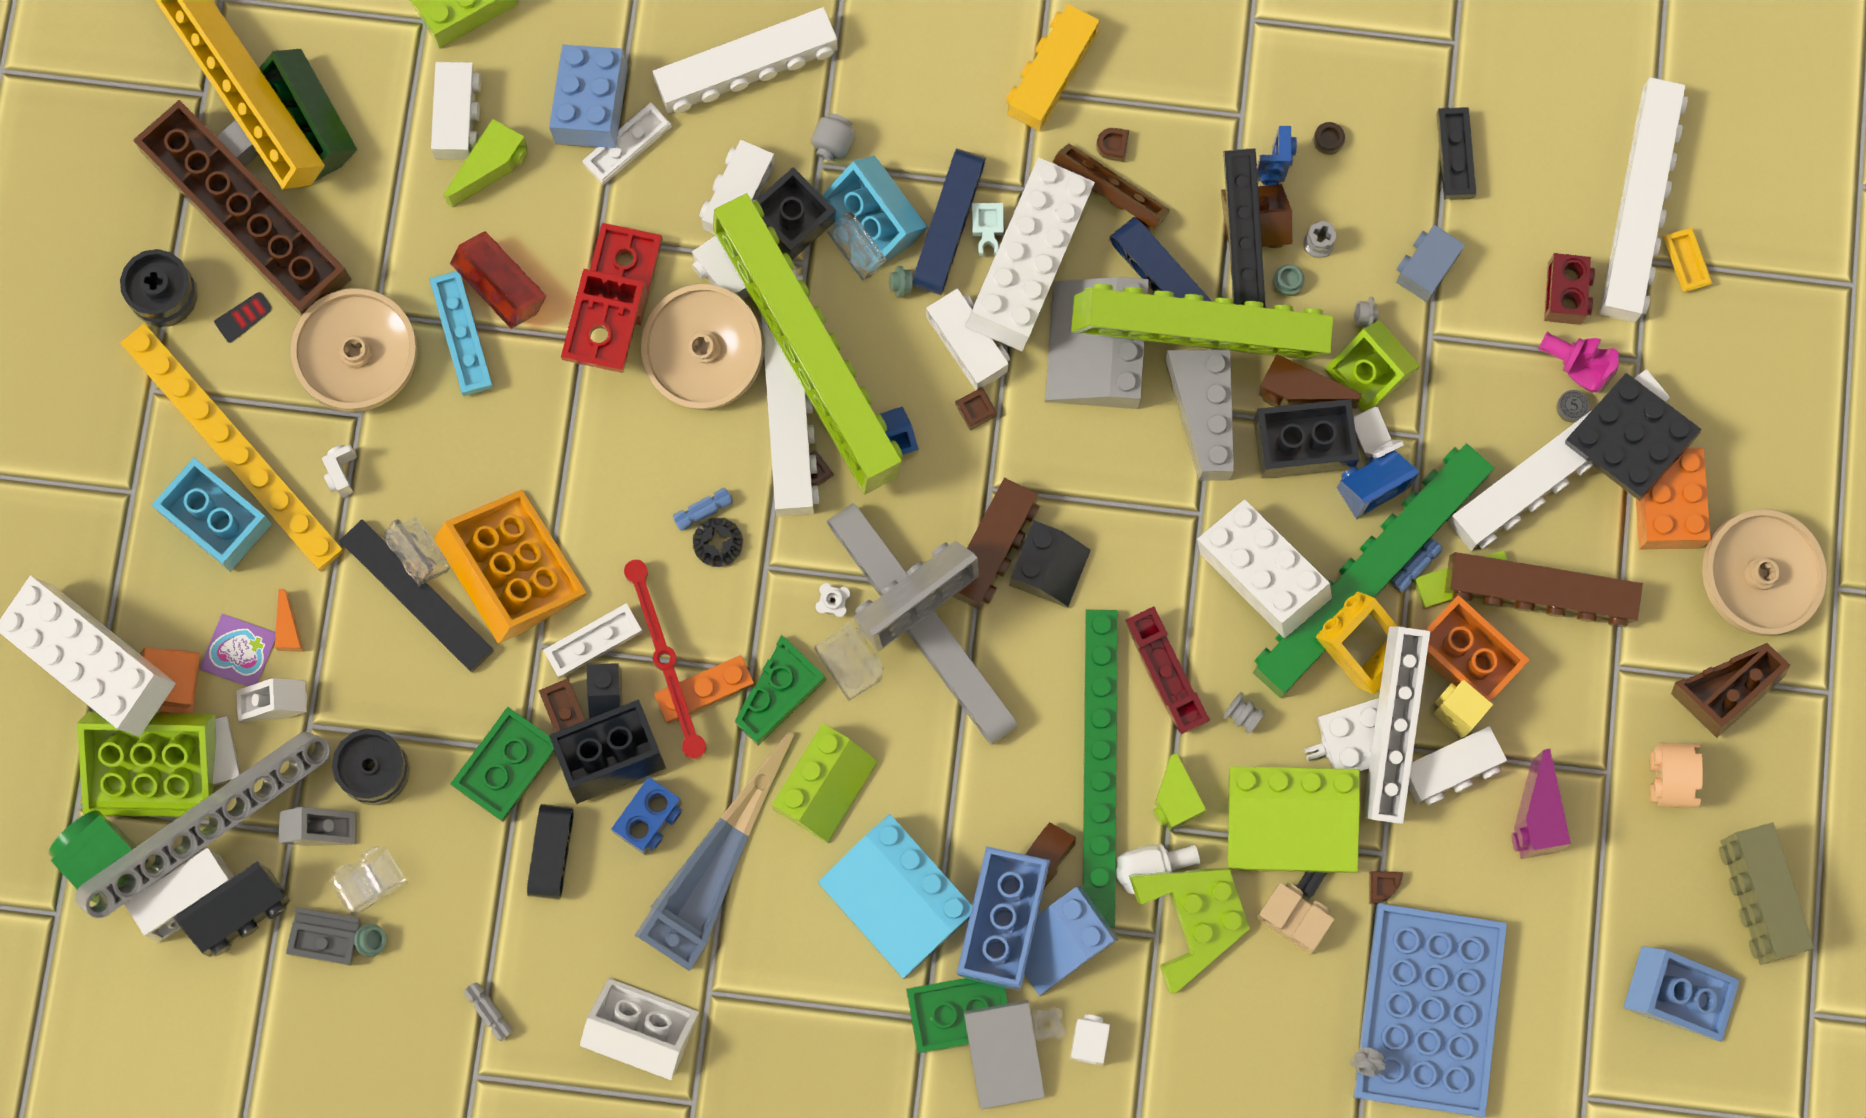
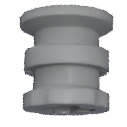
M1320 221L1311 226L1304 238V248L1309 255L1323 258L1332 252L1336 239L1334 226L1326 221ZM1319 235L1325 237L1322 243L1317 241Z
M1240 692L1229 705L1222 718L1227 719L1231 717L1235 720L1233 723L1236 726L1242 725L1245 728V732L1250 734L1263 717L1265 711L1263 709L1257 710L1252 701L1246 702L1243 700L1244 694Z

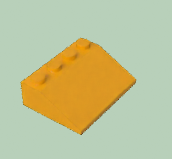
M523 490L514 492L444 522L434 538L498 644L527 631L582 598L587 593Z

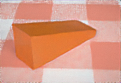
M279 589L275 648L278 651L304 652L289 594L285 589Z

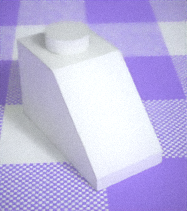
M271 678L236 690L238 722L289 718L307 712L306 704L308 698L305 690V680Z

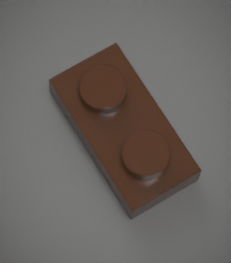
M568 678L538 690L555 732L585 721Z

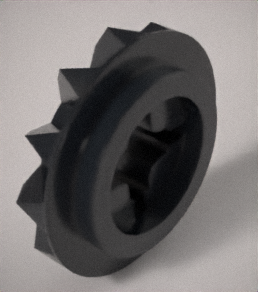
M711 517L704 523L699 524L693 534V549L696 556L704 564L712 567H723L731 564L738 558L743 547V538L739 528L735 523L724 517ZM714 530H716L720 538L726 537L727 540L722 542V553L720 554L715 545H709V542L713 540Z

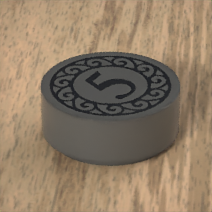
M1569 390L1559 398L1556 408L1558 415L1563 420L1575 423L1588 413L1590 403L1587 396L1581 391Z

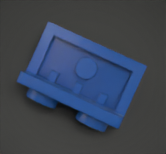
M1279 126L1272 146V155H1260L1257 177L1258 181L1264 185L1272 186L1284 182L1289 167L1293 164V156H1296L1297 138L1291 137V126Z

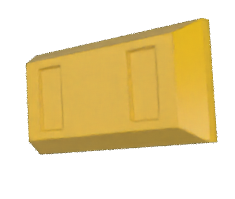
M1693 228L1663 235L1683 293L1712 285L1713 283Z

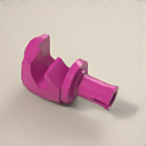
M1546 332L1538 348L1540 351L1542 350L1563 360L1562 364H1564L1562 371L1566 372L1577 385L1589 392L1597 393L1605 385L1609 384L1619 368V352L1614 348L1599 349L1598 346L1601 341L1599 338L1585 340L1578 338L1576 343L1570 344L1550 334V332Z

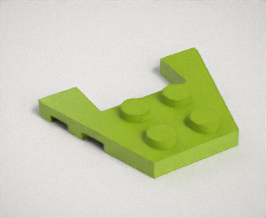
M1227 868L1129 875L1137 902L1141 905L1169 893L1174 904L1189 953L1160 964L1168 991L1172 994L1183 988L1250 929L1231 872Z

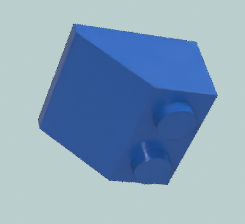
M1395 450L1379 458L1370 457L1367 460L1369 464L1365 467L1358 469L1355 466L1341 475L1342 480L1338 484L1337 489L1356 519L1410 489L1419 472Z

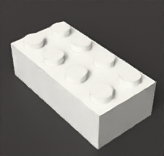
M1245 499L1197 538L1200 555L1284 639L1332 599L1330 583Z

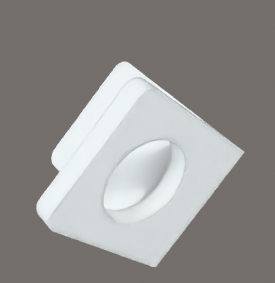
M1372 407L1354 416L1356 437L1365 457L1379 458L1404 445L1403 440H1391L1378 407Z

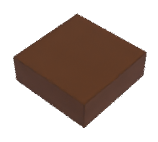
M983 387L955 401V405L969 430L997 417V411Z

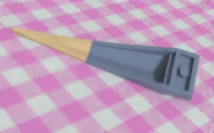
M793 732L785 735L651 905L652 909L635 934L637 938L689 971L708 943L742 851L770 786L794 737Z

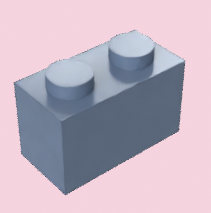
M1433 225L1428 233L1425 231L1421 232L1413 245L1417 250L1412 257L1406 255L1397 268L1400 275L1396 283L1425 302L1429 301L1465 246V244Z

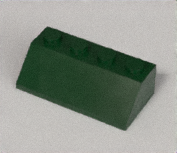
M302 49L273 51L259 69L325 166L315 179L316 181L341 168L357 151V148Z

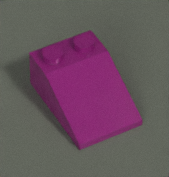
M1550 749L1543 750L1531 761L1514 826L1515 832L1511 834L1513 848L1515 852L1519 851L1521 859L1558 853L1571 844Z

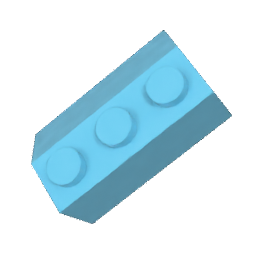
M876 156L853 161L822 195L836 210L835 223L870 271L876 270L910 247L928 228Z

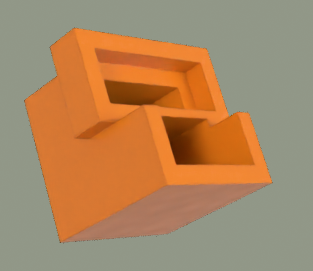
M145 647L139 654L176 683L160 706L158 713H193L200 653Z

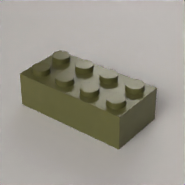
M1774 822L1736 832L1721 840L1720 856L1724 865H1728L1732 876L1729 878L1730 888L1734 896L1739 898L1742 907L1739 909V915L1743 926L1749 929L1752 938L1749 941V946L1755 959L1758 958L1760 965L1814 949Z

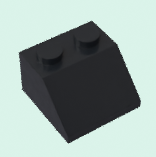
M1033 520L1010 577L1009 586L1068 608L1091 550L1065 532Z

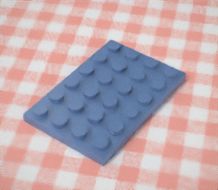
M1377 904L1359 1049L1367 1047L1380 1052L1384 1056L1383 1062L1386 1064L1384 1070L1381 1069L1380 1076H1365L1356 1071L1353 1098L1485 1118L1507 923Z

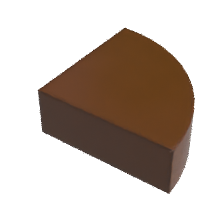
M1370 871L1369 904H1378L1389 899L1400 886L1403 872Z

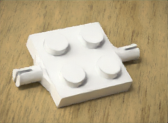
M1379 698L1316 718L1321 731V743L1304 748L1305 754L1317 751L1305 756L1307 761L1326 756L1333 769H1359V771L1369 769Z

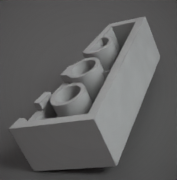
M1168 350L1165 363L1181 412L1180 416L1186 430L1199 481L1230 480L1234 472L1230 350Z

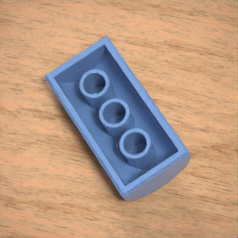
M986 846L957 975L993 986L1021 989L1050 860Z

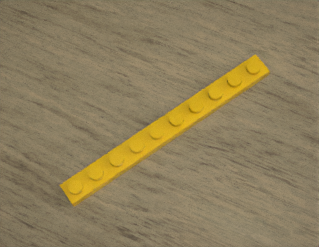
M145 323L120 342L320 572L344 552Z

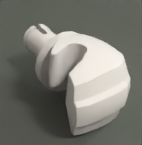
M1162 844L1141 846L1124 852L1117 858L1116 877L1127 893L1135 894L1129 875L1139 873L1156 874V872L1171 873L1177 869L1200 864L1198 850L1195 845L1169 852Z

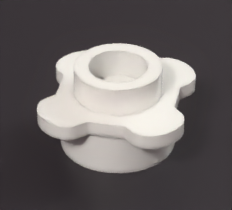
M828 583L821 585L819 588L821 593L820 601L816 603L817 612L835 615L838 618L843 617L846 614V599L850 597V591L846 587H841L840 589L831 587ZM835 598L836 602L831 603L830 599Z

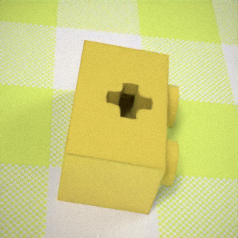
M1462 680L1457 687L1451 683L1434 702L1439 708L1433 715L1458 737L1463 739L1493 704L1465 680Z

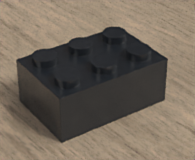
M1351 399L1258 408L1256 411L1254 426L1261 478L1349 470L1355 467L1360 460Z

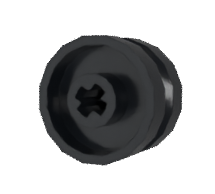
M154 249L139 253L126 264L120 278L121 294L136 316L148 325L156 327L174 326L185 320L194 310L198 298L197 284L184 263L171 252Z
M363 729L352 732L340 742L334 752L332 770L336 782L345 793L362 804L377 806L390 802L402 792L408 782L410 766L406 753L391 736L380 730ZM373 762H374V763H375L374 769L371 770V771H368V770H370L369 767H368V765H369L370 763H373Z

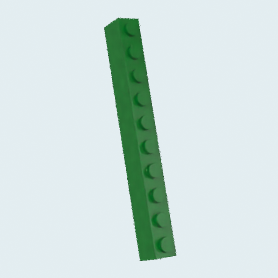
M1466 443L1460 450L1454 447L1442 460L1446 465L1439 472L1433 469L1422 481L1425 485L1419 494L1413 491L1402 502L1401 505L1405 509L1398 516L1392 513L1380 527L1384 531L1377 539L1371 535L1360 547V550L1363 552L1356 561L1350 558L1340 568L1338 572L1342 576L1335 583L1331 580L1328 581L1332 595L1330 601L1285 639L1278 634L1275 639L1279 643L1273 650L1270 651L1268 648H1265L1254 660L1258 666L1253 674L1278 697L1282 698L1326 651L1317 640L1316 635L1323 629V625L1344 607L1346 600L1357 592L1375 598L1491 474L1494 467Z

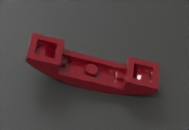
M1155 606L1126 619V624L1141 660L1179 733L1184 734L1209 722L1210 719L1197 693H1194L1167 638L1168 633Z

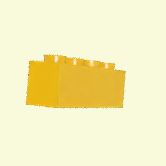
M1070 4L1066 5L1063 12L1058 11L1055 14L1050 25L1053 28L1048 38L1045 36L1041 38L1035 51L1038 55L1033 62H1027L1021 73L1023 78L1019 87L1013 86L1008 94L1006 102L1009 103V116L1041 131L1099 31L1100 20Z

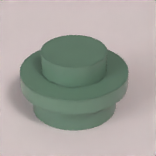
M1294 265L1281 266L1277 269L1273 278L1276 290L1288 296L1297 294L1302 289L1305 281L1303 272Z
M897 266L895 271L891 272L889 276L890 291L895 292L896 297L910 294L912 290L911 270L904 269L903 266Z
M375 924L361 926L354 938L357 951L367 957L380 954L387 942L385 932Z

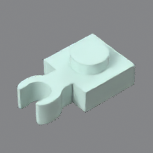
M972 203V237L982 236L978 245V254L980 257H983V247L990 245L994 248L995 257L999 246L994 236H1003L1004 233L1003 203Z

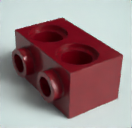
M1560 253L1552 255L1547 269L1544 321L1581 325L1587 315H1591L1593 297H1588L1589 286H1593L1595 278V268L1590 267L1591 257ZM1565 270L1576 272L1578 279L1572 280L1568 278ZM1563 299L1572 300L1576 305V309L1567 308L1563 304Z

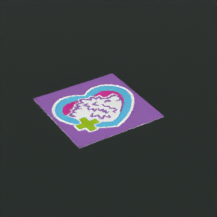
M222 614L199 669L245 686L257 684L274 644L276 632Z

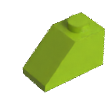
M1177 753L1171 755L1168 760L1155 800L1156 808L1153 809L1161 826L1166 825L1169 831L1203 815L1206 811Z

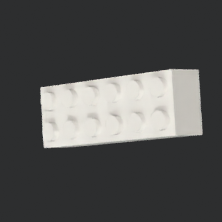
M1038 157L965 327L1023 351L1093 188L1094 181Z
M31 575L0 619V634L115 728L140 737L176 684L58 588Z

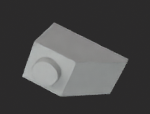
M309 807L279 811V844L300 846L355 844L356 812Z

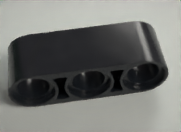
M540 805L529 869L527 896L555 900L561 899L573 825L574 809L572 807Z

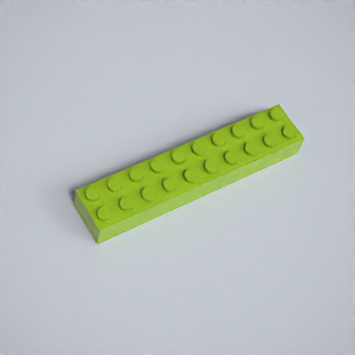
M745 193L714 209L713 232L865 495L897 478L902 462L901 458L903 457L902 451L896 441L890 442L885 433L887 431L886 423L879 413L875 415L869 404L872 401L865 387L859 388L854 379L856 372L848 359L844 361L839 353V350H841L840 344L833 333L828 334L823 325L825 318L818 306L813 307L808 299L810 293L805 282L802 279L798 281L793 273V270H795L794 264L787 253L782 254L777 245L780 243L779 238L773 227L767 228L762 219L764 212L757 200L752 201L748 193Z

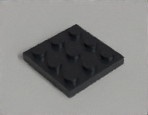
M1625 373L1568 436L1565 444L1637 500L1641 501L1700 435L1702 429L1628 373Z

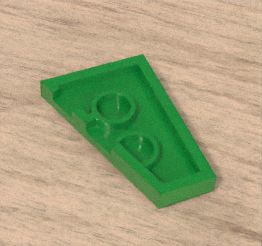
M782 634L776 643L777 647L770 660H767L759 681L755 688H752L735 720L736 725L758 746L827 680Z

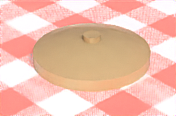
M712 284L688 285L664 297L650 313L641 338L642 362L652 384L663 396L674 403L694 409L718 408L738 399L751 387L757 378L764 359L765 340L763 329L752 307L736 293Z
M344 289L320 298L303 313L292 335L290 357L297 379L307 393L316 401L339 411L361 412L387 403L405 387L416 365L417 340L408 317L394 301L371 290Z
M1756 509L1730 518L1714 532L1703 556V583L1711 604L1724 620L1743 632L1758 636H1774L1794 630L1813 616L1824 597L1827 569L1820 545L1813 534L1801 522L1780 511Z

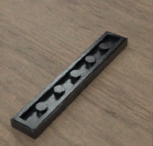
M1256 149L1224 150L1233 304L1244 305L1246 301L1262 302L1263 308H1266Z
M363 519L339 540L471 673L494 652L493 648Z

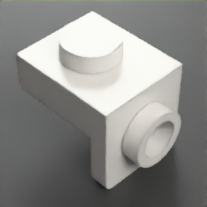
M339 445L330 449L327 452V456L322 457V461L328 471L323 476L331 492L337 490L341 497L344 498L354 492L341 465L356 459L357 455L351 445Z

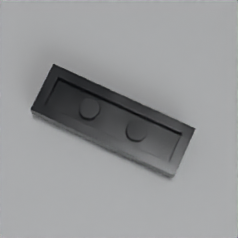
M1469 107L1438 108L1436 114L1444 199L1475 198L1476 183Z

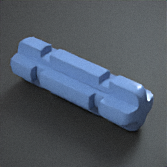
M722 488L716 491L713 497L709 495L689 506L687 511L681 510L674 514V522L679 530H685L692 526V522L698 523L718 512V508L721 507L723 509L731 505L733 502L732 497L726 488Z
M1429 539L1421 548L1422 551L1419 550L1402 568V572L1399 571L1393 577L1391 583L1397 590L1404 592L1411 585V580L1414 581L1432 562L1431 559H1435L1441 553L1443 548L1437 541Z

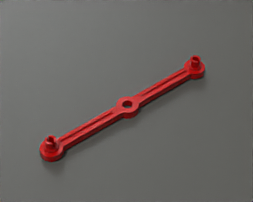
M631 560L625 565L624 575L627 581L634 584L655 647L653 663L656 668L663 671L685 737L682 750L686 757L696 760L703 757L706 753V743L701 736L696 734L674 668L677 663V656L675 651L666 644L645 581L648 576L647 566L641 560ZM662 655L670 656L668 663L660 662Z

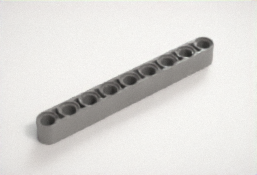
M854 503L827 521L832 532L880 597L883 595L881 593L882 589L895 580L899 583L908 576ZM935 611L906 631L991 745H994L1018 727L1011 713Z
M302 732L81 885L75 894L77 906L94 918L108 916L324 764L330 756L331 748L329 743L310 732ZM315 742L314 751L307 755L308 746ZM285 761H289L287 771L281 774L280 768ZM262 779L263 785L261 789L254 792L255 783ZM236 798L235 807L227 811L228 802ZM209 817L208 826L200 830L201 821ZM182 836L181 845L173 849L174 840ZM155 855L154 864L145 868L146 860L150 856ZM128 874L127 882L123 886L118 887L117 882L122 875ZM96 894H100L99 902L95 906L90 907L91 898Z

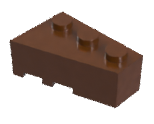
M1765 643L1730 658V661L1716 667L1707 668L1702 673L1686 680L1684 678L1675 682L1671 695L1718 738L1786 676L1790 664L1768 643Z

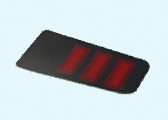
M257 292L214 320V323L226 341L231 343L268 314L271 306L264 295Z

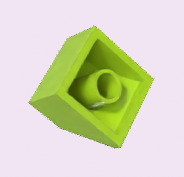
M1379 320L1364 328L1325 369L1338 383L1361 393L1358 406L1364 412L1372 407H1376L1391 395L1421 365Z

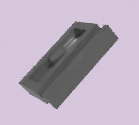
M296 907L286 954L352 966L356 948L354 938L361 924V919Z

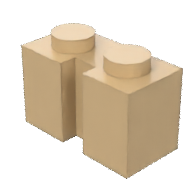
M1279 883L1256 919L1308 954H1311L1334 921V918L1329 915L1331 911L1317 901H1314L1311 905L1303 900L1302 895L1304 893L1293 884L1287 883L1285 886Z

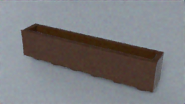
M1455 552L1449 555L1445 593H1452V599L1459 595L1466 602H1471L1473 597L1484 599L1483 604L1502 607L1504 602L1515 604V610L1534 612V608L1546 609V615L1565 617V613L1576 614L1577 620L1596 622V618L1608 620V625L1627 627L1628 623L1638 621L1643 583Z

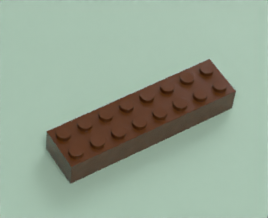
M180 100L133 139L140 152L300 316L317 300L341 290L351 281L344 266Z

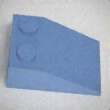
M1076 886L1037 916L1024 974L1039 996L1119 940L1082 886Z
M1642 946L1623 1008L1650 1019L1722 1042L1740 980L1668 950Z

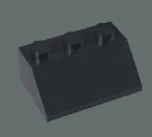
M639 699L549 735L576 804L666 769Z
M257 861L174 917V919L202 954L208 957L213 954L216 957L226 952L231 947L230 942L237 937L245 938L259 928L257 924L266 917L273 919L284 912L286 909L284 905L291 900L271 870Z

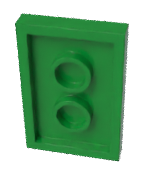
M507 707L450 785L501 822H504L555 753L551 739L545 732Z
M967 978L907 988L917 1053L921 1054L969 1045L964 1012L1008 1004L1006 989Z

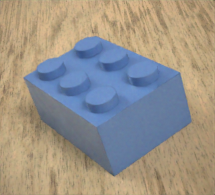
M562 45L549 125L555 144L616 148L628 71V63L623 49Z

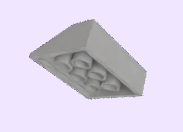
M1109 277L1054 282L1045 402L1138 409L1141 399L1144 341L1071 333L1074 295L1085 291L1087 287H1094V284L1113 285V290L1124 291L1125 287H1137L1143 289V294H1148L1149 279Z
M957 541L950 545L945 542L932 552L933 558L925 564L921 561L916 563L906 572L908 576L899 583L896 580L889 583L882 589L881 593L883 595L874 602L867 600L855 610L857 613L853 617L855 624L877 652L881 651L979 577L978 558L973 552Z

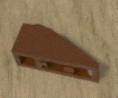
M1276 354L1259 390V396L1263 397V401L1273 407L1351 399L1352 408H1357L1361 399V393Z

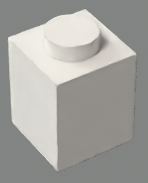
M1085 1014L1084 1020H1076L1070 1060L1103 1065L1110 1024L1103 1023V1017Z

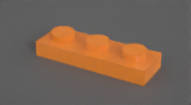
M741 655L679 682L690 714L755 686ZM668 687L654 693L666 723L669 724L678 720Z

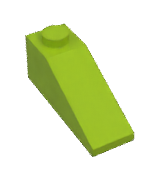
M492 119L443 195L447 204L452 207L456 206L512 172L516 164H522L528 153L525 137Z

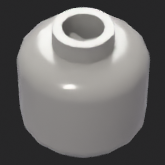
M833 113L829 117L820 118L811 138V144L817 149L816 155L830 162H833L834 158H845L856 135L855 130L852 128L853 123Z

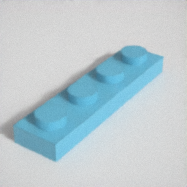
M460 271L430 278V284L463 397L493 388Z

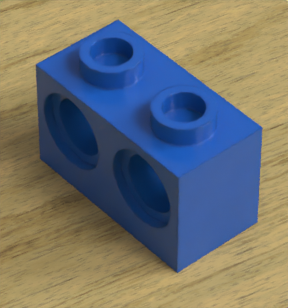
M648 777L611 830L615 835L645 855L649 849L653 852L664 837L661 832L668 823L673 825L683 811L680 808L682 801L678 796ZM657 797L665 798L667 800L665 810L662 812L652 811L650 804L653 799ZM644 823L649 828L647 835L641 839L634 838L631 835L632 828L636 824Z

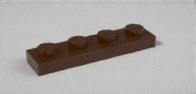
M1070 143L1063 147L1053 160V163L1094 181L1095 183L1091 191L1102 194L1116 208L1126 210L1144 226H1150L1155 229L1170 211V209Z

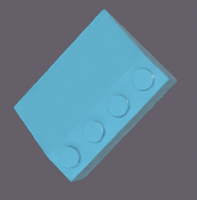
M891 814L868 832L818 881V884L903 979L969 921L972 905Z

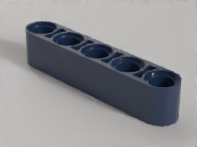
M956 148L914 273L912 287L942 295L984 169L986 157Z
M1131 218L1109 236L1113 247L1142 279H1149L1148 286L1154 293L1155 291H1170L1174 293L1173 297L1185 298L1186 294H1196L1204 296L1203 301H1212L1137 218Z

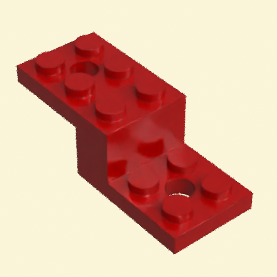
M602 222L590 270L583 268L561 353L563 361L619 373L624 372L635 324H642L663 240L662 235ZM622 253H630L633 255L634 260L628 266H620L616 262L617 257ZM599 328L605 329L608 332V337L604 342L596 343L591 339V334L594 330Z

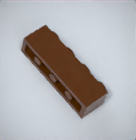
M1004 477L967 547L978 558L979 577L953 597L978 610L981 609L984 602L988 605L990 604L997 590V587L993 586L998 575L1004 577L1012 561L1008 559L1012 548L1018 550L1026 535L1022 531L1026 521L1032 523L1039 511L1040 505L1036 504L1037 493Z

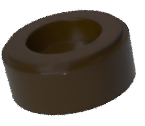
M1326 122L1316 129L1313 142L1316 149L1321 153L1327 155L1335 154L1344 144L1345 133L1338 124Z

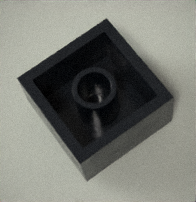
M794 167L756 199L764 212V217H762L767 228L773 227L779 238L780 243L777 244L782 254L787 253L791 260L796 258L835 223L836 210Z

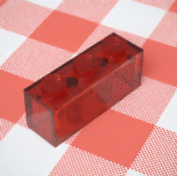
M486 231L459 244L450 262L451 266L510 329L536 316L547 297L540 287L526 275L520 266L510 258Z

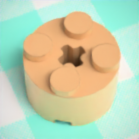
M1659 743L1658 747L1654 746V752L1650 753V771H1656V778H1654V783L1650 785L1651 802L1657 803L1658 807L1699 808L1701 798H1695V790H1702L1703 781L1702 753H1697L1700 749V744Z

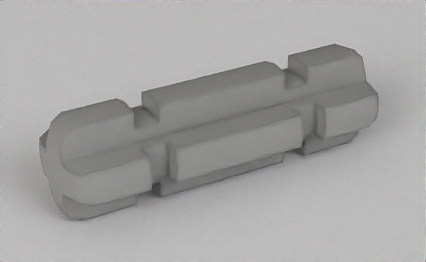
M475 982L464 990L465 996L471 1003L474 1002L475 1005L473 1007L489 1028L492 1027L491 1032L497 1040L502 1041L509 1037L513 1029L506 1020H502V1014L489 996L484 995L485 991L481 985Z

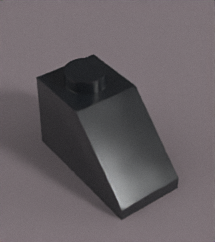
M619 663L586 665L589 718L623 706L622 670Z

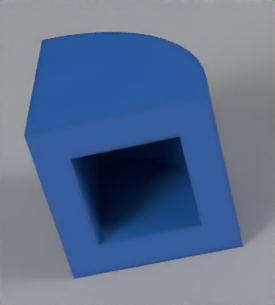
M903 406L880 414L887 426V431H885L890 442L896 441L903 455L919 450L912 424Z

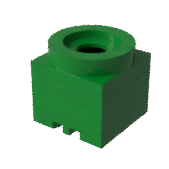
M93 810L74 821L56 838L49 849V855L52 857L50 861L78 890L81 885L136 848V846L116 824L109 821L99 810ZM125 875L119 878L117 884L123 885L127 882L124 877ZM100 894L94 895L90 901L98 903Z

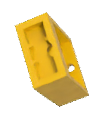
M1357 592L1349 597L1344 603V607L1323 625V629L1316 635V638L1357 688L1374 695L1381 687L1387 640L1362 667L1343 646L1342 642L1369 613L1387 636L1389 626H1398L1374 597Z

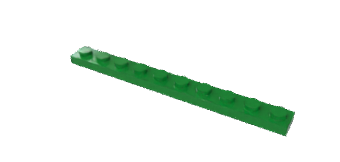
M1086 609L1083 889L1110 928H1115L1118 610Z

